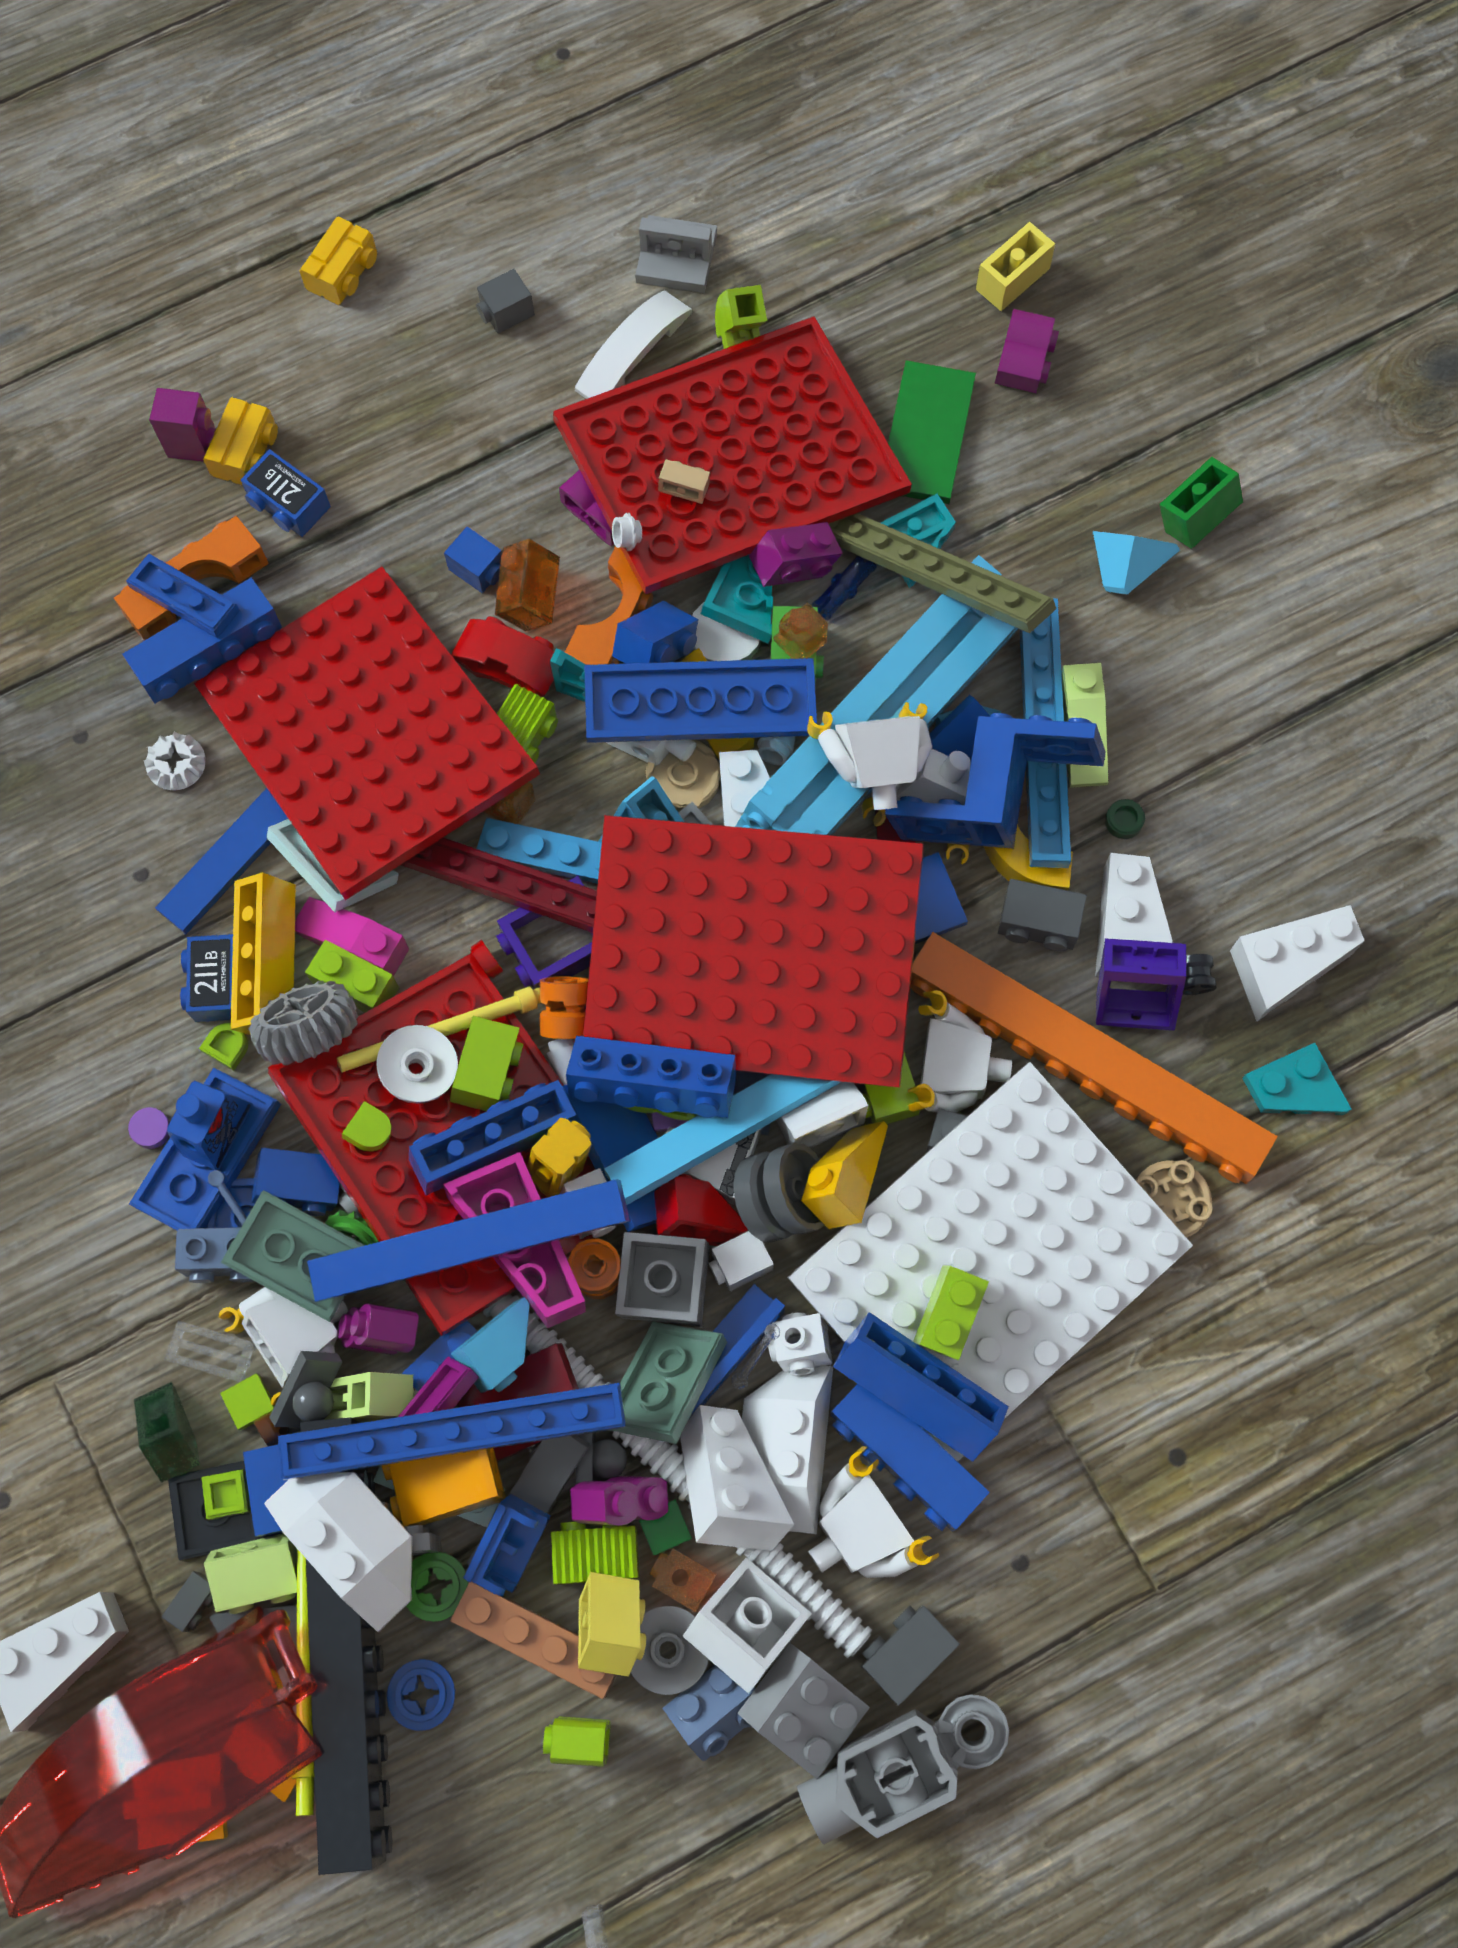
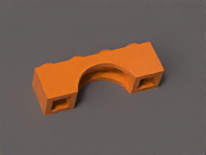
M237 516L219 523L208 535L199 541L189 543L181 553L165 562L196 581L207 577H224L238 584L269 564L262 547ZM128 585L122 589L120 594L114 597L124 616L144 641L177 622L176 614L134 591Z
M616 546L608 560L610 580L620 589L623 595L620 605L610 617L601 622L590 625H577L565 650V653L586 665L623 664V662L612 656L617 624L650 608L653 600L652 593L645 595L622 549Z

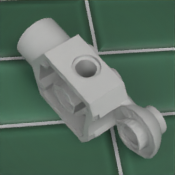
M970 1694L958 1697L947 1705L940 1719L936 1722H933L914 1709L842 1745L838 1750L836 1767L822 1773L818 1779L814 1777L797 1786L805 1811L822 1844L824 1845L860 1826L875 1838H879L955 1800L958 1779L957 1767L980 1769L992 1765L1002 1756L1008 1745L1009 1738L1006 1716L999 1706L985 1696ZM968 1720H979L985 1726L983 1736L977 1741H968L961 1735V1728Z

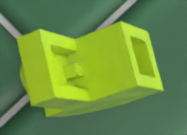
M761 285L727 289L720 294L716 303L715 326L717 338H722L723 348L725 349L760 336L759 327L767 322Z

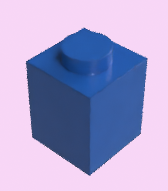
M466 527L444 552L448 570L482 594L490 584L495 585L504 574L505 563L502 550L469 527Z

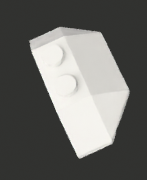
M826 1365L814 1367V1372L799 1376L791 1375L790 1371L784 1372L782 1370L744 1398L742 1421L794 1523L789 1532L817 1534L833 1367Z
M336 1472L291 1479L264 1503L287 1538L340 1598L377 1632L381 1631L412 1601L413 1536L356 1473Z

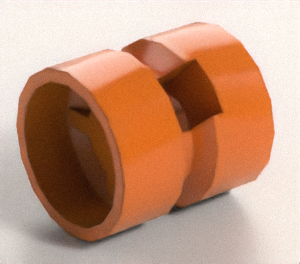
M559 976L540 979V1002L546 1006V1009L540 1013V1036L553 1039H575L576 1036H583L588 978Z
M599 1238L580 1242L571 1251L568 1263L581 1293L591 1299H605L613 1295L618 1290L621 1265L617 1250L609 1242Z

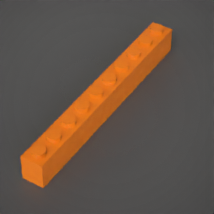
M932 932L912 964L910 988L915 993L928 998L923 995L924 992L941 991L945 995L947 1002L982 1027L985 1035L997 1039L998 1036L1011 1043L1012 1050L1027 1059L1036 1058L1046 1064L1045 1069L1055 1077L1071 1079L1080 1085L1079 1089L1084 1094L1093 1099L1100 1100V1098H1103L1114 1105V1110L1120 1116L1132 1121L1135 1118L1149 1126L1148 1130L1151 1134L1163 1141L1173 1140L1184 1147L1183 1151L1186 1155L1199 1162L1208 1161L1218 1167L1219 1174L1231 1182L1240 1183L1241 1181L1247 1184L1252 1180L1278 1137Z

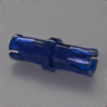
M857 555L842 573H836L831 578V585L811 604L812 607H818V614L822 610L824 611L821 615L822 619L829 620L847 599H852L857 594L859 585L876 570L877 566L874 562L868 560L865 563V558Z

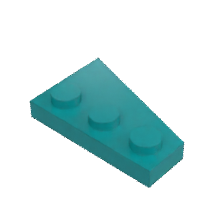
M749 555L722 565L700 614L769 644L772 636V586L763 587Z

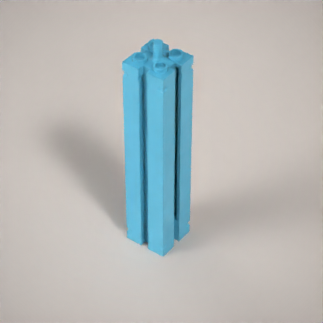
M980 555L972 561L977 566L1000 576L1002 575ZM942 594L831 713L833 718L831 729L836 731L835 725L897 718L906 702L909 703V709L914 714H916V709L920 703L927 706V713L923 720L926 721L929 729L936 722L937 716L947 710L1001 648L1014 636L1019 628ZM809 736L766 782L764 787L750 799L743 811L744 814L740 817L735 827L833 835L872 792V787L854 788L850 782L843 780L826 757L818 739Z

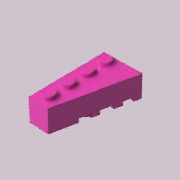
M520 1152L443 1184L446 1197L463 1219L540 1200V1196ZM559 1240L493 1257L521 1295L527 1299L531 1308L547 1328L586 1312L585 1299Z

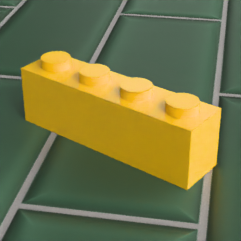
M263 872L236 880L234 883L231 1030L251 1035L248 1029L251 1026L250 1020L261 1013L260 1008L266 1007L269 1000H275L279 997L280 993L285 994L294 987L296 885Z

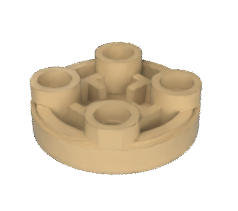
M1161 1161L1154 1163L1142 1171L1135 1180L1186 1238L1196 1234L1205 1225L1212 1213V1197L1209 1186L1203 1176L1187 1161Z

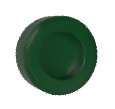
M1121 799L1114 802L1109 807L1105 817L1107 830L1119 839L1135 837L1139 834L1145 822L1144 810L1137 802L1130 799Z

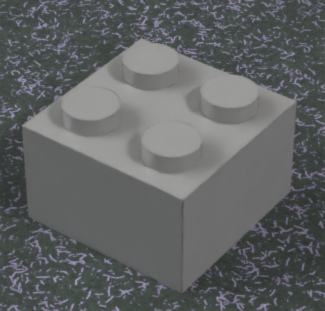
M624 1232L615 1314L622 1319L702 1326L710 1250L709 1243L705 1239Z
M789 1643L737 1714L758 1733L818 1779L870 1707L797 1647Z

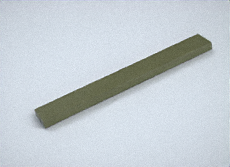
M856 513L829 524L839 547L1027 633H1031L1056 610L1054 599L861 514Z

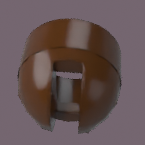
M272 1412L264 1414L254 1421L258 1432L268 1447L278 1445V1436L289 1433V1427H274L270 1419Z

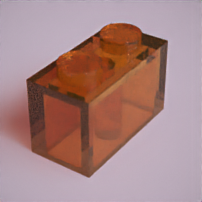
M531 539L503 547L495 615L525 632L552 624L560 556Z

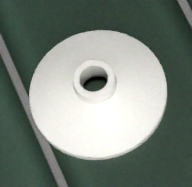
M423 1025L405 1026L391 1033L382 1043L377 1056V1072L383 1086L393 1096L410 1103L430 1102L442 1096L453 1084L458 1069L457 1055L448 1038L436 1029ZM412 1063H419L423 1067V1072L414 1074L409 1070L408 1066Z

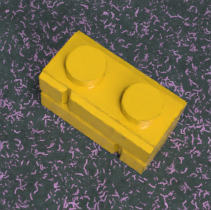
M339 216L336 217L299 270L305 288L320 297L324 296L325 299L341 305L347 295L352 296L355 293L359 284V277L364 269H370L376 261L377 249L373 235L370 231L358 225L354 226L350 221Z
M233 397L229 399L203 459L209 473L213 477L226 481L231 480L233 483L242 485L241 479L264 455L267 445H273L277 438L278 426L274 421L271 411L261 405L249 404L247 401Z
M560 1117L548 1130L547 1135H543L532 1147L527 1169L535 1187L545 1196L559 1195L563 1184L574 1180L583 1171L591 1147L590 1133L583 1125Z

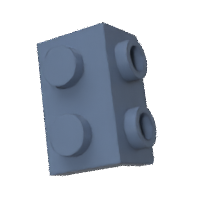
M241 1227L179 1229L177 1231L175 1270L189 1277V1282L213 1283L214 1276H230V1281L253 1282L250 1278L221 1263Z
M714 1665L702 1675L696 1684L681 1692L662 1709L688 1746L702 1761H705L710 1756H715L723 1751L728 1741L742 1729L751 1726L737 1713L756 1688L754 1687L748 1694Z

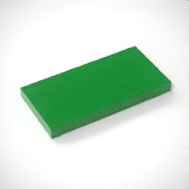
M906 360L888 441L889 446L912 484L910 493L902 496L925 500L938 494L944 504H950L976 373Z

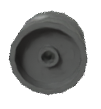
M792 1143L778 1147L772 1152L765 1151L751 1155L740 1161L735 1171L733 1189L736 1207L742 1222L749 1232L762 1242L783 1240L793 1234L813 1232L824 1226L801 1201L810 1169L820 1160L816 1153L805 1144Z

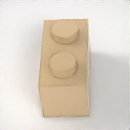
M666 459L659 476L658 491L702 504L709 487L710 472L699 467L694 468L684 465L679 461Z

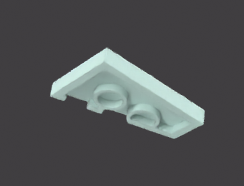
M289 819L268 827L267 839L334 912L397 884L399 873L392 870L345 901Z

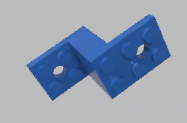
M993 713L990 717L978 716L965 805L951 799H940L938 803H927L917 797L903 796L900 800H897L898 807L886 809L885 815L901 840L1014 849L1027 761L1104 766L1106 751L1097 724L1084 718H1070L1068 722L1052 721L1051 718L1042 715H1033L1029 719H1017L1005 713Z

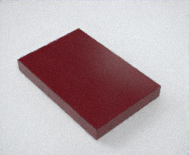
M555 1343L525 1357L524 1363L514 1371L518 1377L502 1391L497 1392L493 1388L481 1393L473 1384L457 1403L458 1408L579 1388L563 1344ZM542 1440L494 1448L497 1463L540 1444Z

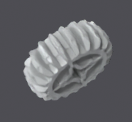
M318 981L312 985L306 983L303 987H293L291 991L285 994L280 993L278 998L269 1000L266 1007L260 1008L261 1013L250 1020L251 1026L248 1028L251 1033L250 1038L258 1054H261L264 1061H270L272 1065L280 1063L289 1065L294 1061L302 1063L307 1058H315L322 1052H329V1048L334 1045H340L342 1038L348 1037L352 1033V1029L358 1024L356 1020L358 1018L357 1006L343 984H336L335 981H328L326 983Z

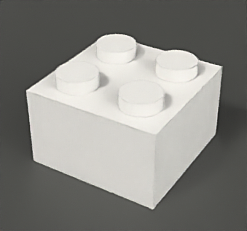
M745 1558L698 1612L683 1637L749 1694L812 1613L748 1558Z

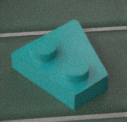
M938 494L880 522L938 549H941L956 525V521ZM902 576L909 588L915 585L916 581Z
M1312 1043L1253 1070L1242 1078L1261 1113L1291 1111L1295 1114L1326 1112L1344 1115L1352 1110L1316 1043Z

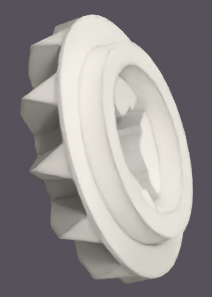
M174 731L173 735L159 736L158 741L153 746H148V755L146 760L143 761L147 775L154 784L166 790H181L193 785L201 777L205 769L206 757L202 746L192 736L180 735ZM176 749L180 758H183V761L176 763L173 772L171 766L165 760L171 759L172 753Z

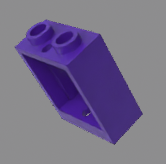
M576 876L569 880L570 882L584 886L579 876ZM518 908L497 920L501 933L496 935V938L506 956L513 953L520 965L514 969L525 988L531 985L534 989L540 987V979L572 977L590 967L592 942L538 972L514 931L542 915Z
M1105 938L1096 992L1095 1025L1175 1031L1186 980V944ZM1111 981L1167 985L1166 992L1113 989L1110 988ZM1138 1016L1140 1019L1133 1020L1131 1017Z

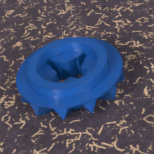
M426 1659L414 1660L400 1667L391 1678L387 1690V1703L392 1716L402 1726L415 1731L429 1730L443 1723L454 1708L456 1688L450 1672L436 1661ZM419 1675H421V1681L424 1682L426 1689L439 1690V1694L427 1699L425 1714H423V1709L420 1708L419 1701L404 1700V1695H409L417 1690Z

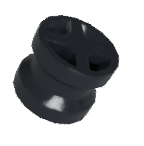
M1186 955V980L1182 995L1204 994L1217 988L1216 980L1211 976V968L1214 966L1211 955Z

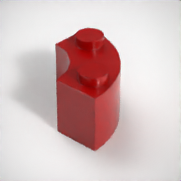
M488 616L486 620L470 619L451 653L455 661L476 677L493 680L510 689L515 684H518L520 687H524L540 697H545L554 680L550 664L554 654L553 644L542 637L535 636L532 638L510 628L495 617Z

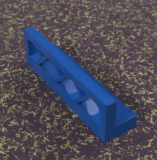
M755 1284L713 1330V1332L722 1333L727 1344L691 1416L700 1405L704 1406L767 1334L772 1328V1322L778 1321L785 1313V1305L777 1298L772 1300Z

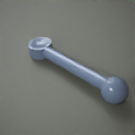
M218 1170L210 1172L208 1175L209 1184L218 1188L243 1225L247 1217L224 1184V1175Z

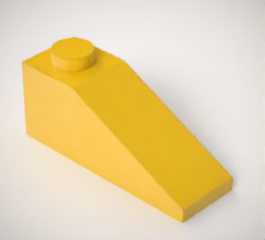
M884 1121L852 1128L811 1167L801 1201L828 1229L862 1223L888 1128Z

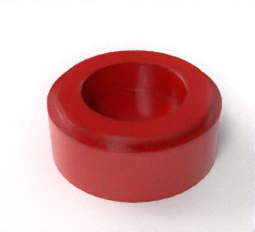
M482 939L470 947L471 953L489 978L492 977L493 979L504 971Z

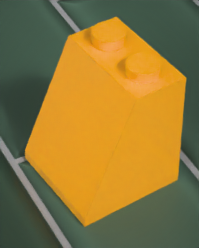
M494 1448L381 1465L386 1481L392 1479L396 1496L390 1497L392 1513L398 1521H402L404 1527L429 1524L500 1503L506 1498Z

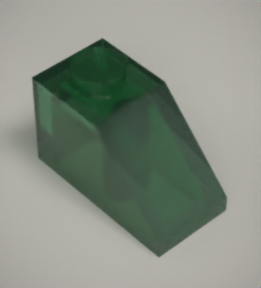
M169 1382L135 1398L134 1406L139 1448L160 1482L162 1483L175 1476L184 1475L192 1468L200 1465L196 1438L174 1384Z

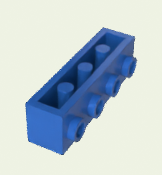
M252 577L222 594V596L235 602L240 611L218 638L182 618L122 654L154 704L162 699L172 697L179 689L194 680L204 678L214 668L228 660L237 658L244 650L259 641L269 639L276 631L282 628L273 607Z
M576 1036L566 1071L569 1098L578 1099L583 1102L597 1101L618 1104L627 1108L636 1106L658 1109L666 1113L676 1111L698 1114L706 1118H728L736 1083L735 1055Z
M559 1080L547 1085L546 1083H541L528 1089L521 1097L512 1101L508 1099L492 1105L487 1112L474 1118L472 1116L462 1118L441 1133H430L420 1137L412 1146H409V1162L427 1196L444 1188L443 1184L533 1147L543 1135H547L548 1130L560 1117L572 1122L575 1121L576 1113Z
M870 1312L845 1341L833 1365L835 1369L846 1375L849 1379L877 1396L883 1402L908 1417L918 1426L924 1428L972 1462L998 1435L1009 1407Z
M859 1384L832 1410L830 1416L836 1420L831 1425L834 1430L847 1442L850 1443L855 1439L862 1446L867 1447L862 1456L870 1464L878 1459L879 1464L875 1469L881 1472L885 1467L897 1479L893 1486L905 1498L912 1501L916 1497L928 1508L924 1515L939 1530L943 1531L948 1527L952 1532L955 1531L990 1493L925 1430Z

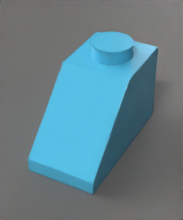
M525 1297L512 1302L451 1353L456 1361L471 1368L479 1378L475 1381L474 1385L481 1393L493 1388L500 1392L518 1377L514 1371L524 1363L530 1305Z

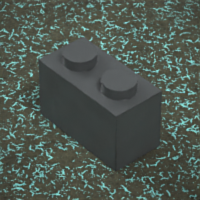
M1010 879L1005 893L997 934L1006 935V939L1016 943H1027L1029 940L1044 943L1045 948L1053 951L1073 950L1079 937L1087 895Z
M911 1605L908 1606L892 1622L897 1630L886 1641L881 1636H878L862 1652L867 1660L861 1667L898 1706L960 1645L924 1605L920 1606L916 1611Z

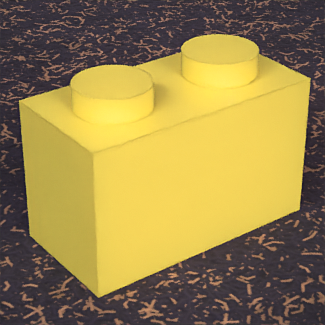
M1031 222L1027 223L980 264L976 290L1002 311L1050 269L1055 243Z
M594 1572L589 1573L579 1598V1669L629 1677L636 1659L641 1660L643 1658L646 1647V1634L640 1633V1625L645 1614V1600L640 1599L639 1580Z

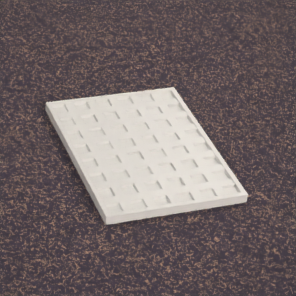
M1029 1062L865 1208L862 1223L844 1226L787 1278L814 1309L820 1313L822 1318L844 1343L869 1312L914 1341L943 1265L953 1266L989 1281L959 1361L925 1347L922 1348L1008 1405L1006 1418L1193 1245L1032 1063ZM925 1430L957 1462L964 1456Z

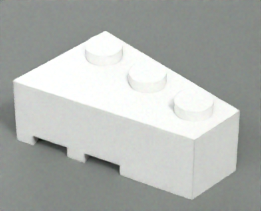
M758 750L719 752L724 826H736L738 820L744 814L743 811L750 799L770 779Z
M1110 853L1103 869L1095 977H1099L1105 938L1173 943L1150 857Z
M1351 905L1239 937L1230 952L1256 1021L1262 1019L1277 1006L1289 1000L1304 987L1316 981L1350 957L1364 942V938Z
M700 1405L688 1420L680 1436L696 1543L772 1551L794 1526V1523L738 1410Z
M98 1592L0 1641V1705L10 1732L28 1730L53 1702L59 1700L81 1675L89 1671L129 1632L114 1593Z

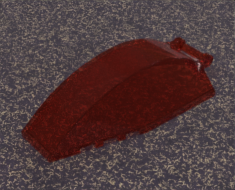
M258 1606L193 1649L131 1681L75 1722L36 1759L19 1779L0 1808V1888L9 1917L16 1919L64 1900L63 1895L81 1888L93 1889L102 1885V1880L120 1873L129 1875L139 1871L140 1865L158 1858L167 1860L177 1856L322 1755L320 1747L316 1745L315 1740L292 1708L314 1693L318 1685L313 1674L307 1673L289 1632L288 1627L291 1621L285 1610H276L264 1616L262 1608ZM272 1639L290 1679L286 1686H283L266 1645Z

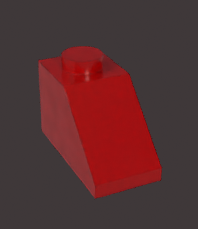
M681 1174L654 1191L658 1235L705 1239L709 1245L719 1246L748 1232L741 1217L708 1181L693 1179L690 1175Z

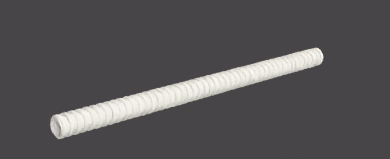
M510 1293L486 1308L483 1314L486 1317L492 1316L494 1318L512 1302L520 1298L517 1295L512 1297ZM529 1313L525 1351L528 1350L530 1352L529 1355L555 1343H562L579 1389L611 1384L610 1382L605 1384L602 1381L604 1377L600 1373L595 1375L593 1373L594 1367L591 1364L586 1366L584 1364L585 1359L582 1356L576 1357L574 1355L576 1350L573 1347L568 1349L565 1346L567 1342L563 1338L558 1340L556 1338V1331L547 1330L545 1324L538 1321L539 1317L536 1313ZM613 1432L612 1436L615 1439L620 1437L625 1448L630 1446L633 1449L631 1454L634 1457L639 1455L642 1458L640 1462L644 1466L649 1464L652 1467L650 1472L653 1475L658 1473L661 1476L660 1478L666 1480L671 1485L669 1490L672 1493L677 1491L680 1494L678 1498L682 1502L687 1500L690 1503L683 1453L680 1455L677 1452L678 1446L676 1444L671 1446L664 1441ZM781 1543L772 1551L736 1547L738 1549L736 1553L739 1556L744 1554L753 1564L812 1613L807 1621L813 1619L816 1622L814 1627L817 1630L822 1628L825 1631L824 1637L826 1639L832 1637L836 1641L834 1646L837 1649L841 1646L845 1650L844 1656L846 1658L853 1657L869 1639L872 1629L869 1626L864 1628L860 1624L862 1622L860 1617L854 1619L850 1615L852 1610L849 1607L844 1609L839 1598L834 1600L831 1597L833 1592L830 1589L825 1591L821 1587L823 1583L820 1580L815 1582L811 1578L813 1575L811 1571H803L801 1569L803 1564L800 1561L796 1564L792 1560L793 1554L789 1552L786 1555L782 1551L784 1546Z

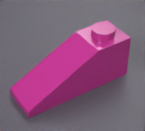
M312 897L307 899L295 919L296 934L319 946L322 945L324 940H327L391 973L393 976L409 951L403 935L348 910L341 909L334 912L326 902Z

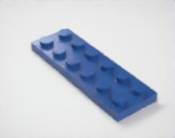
M814 658L584 665L587 743L810 736L807 732L809 716H812L813 721L817 724Z

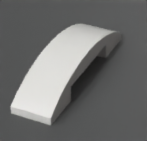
M665 290L648 299L629 315L602 345L575 386V391L588 399L625 385L624 378L665 334L671 337L692 314V309Z

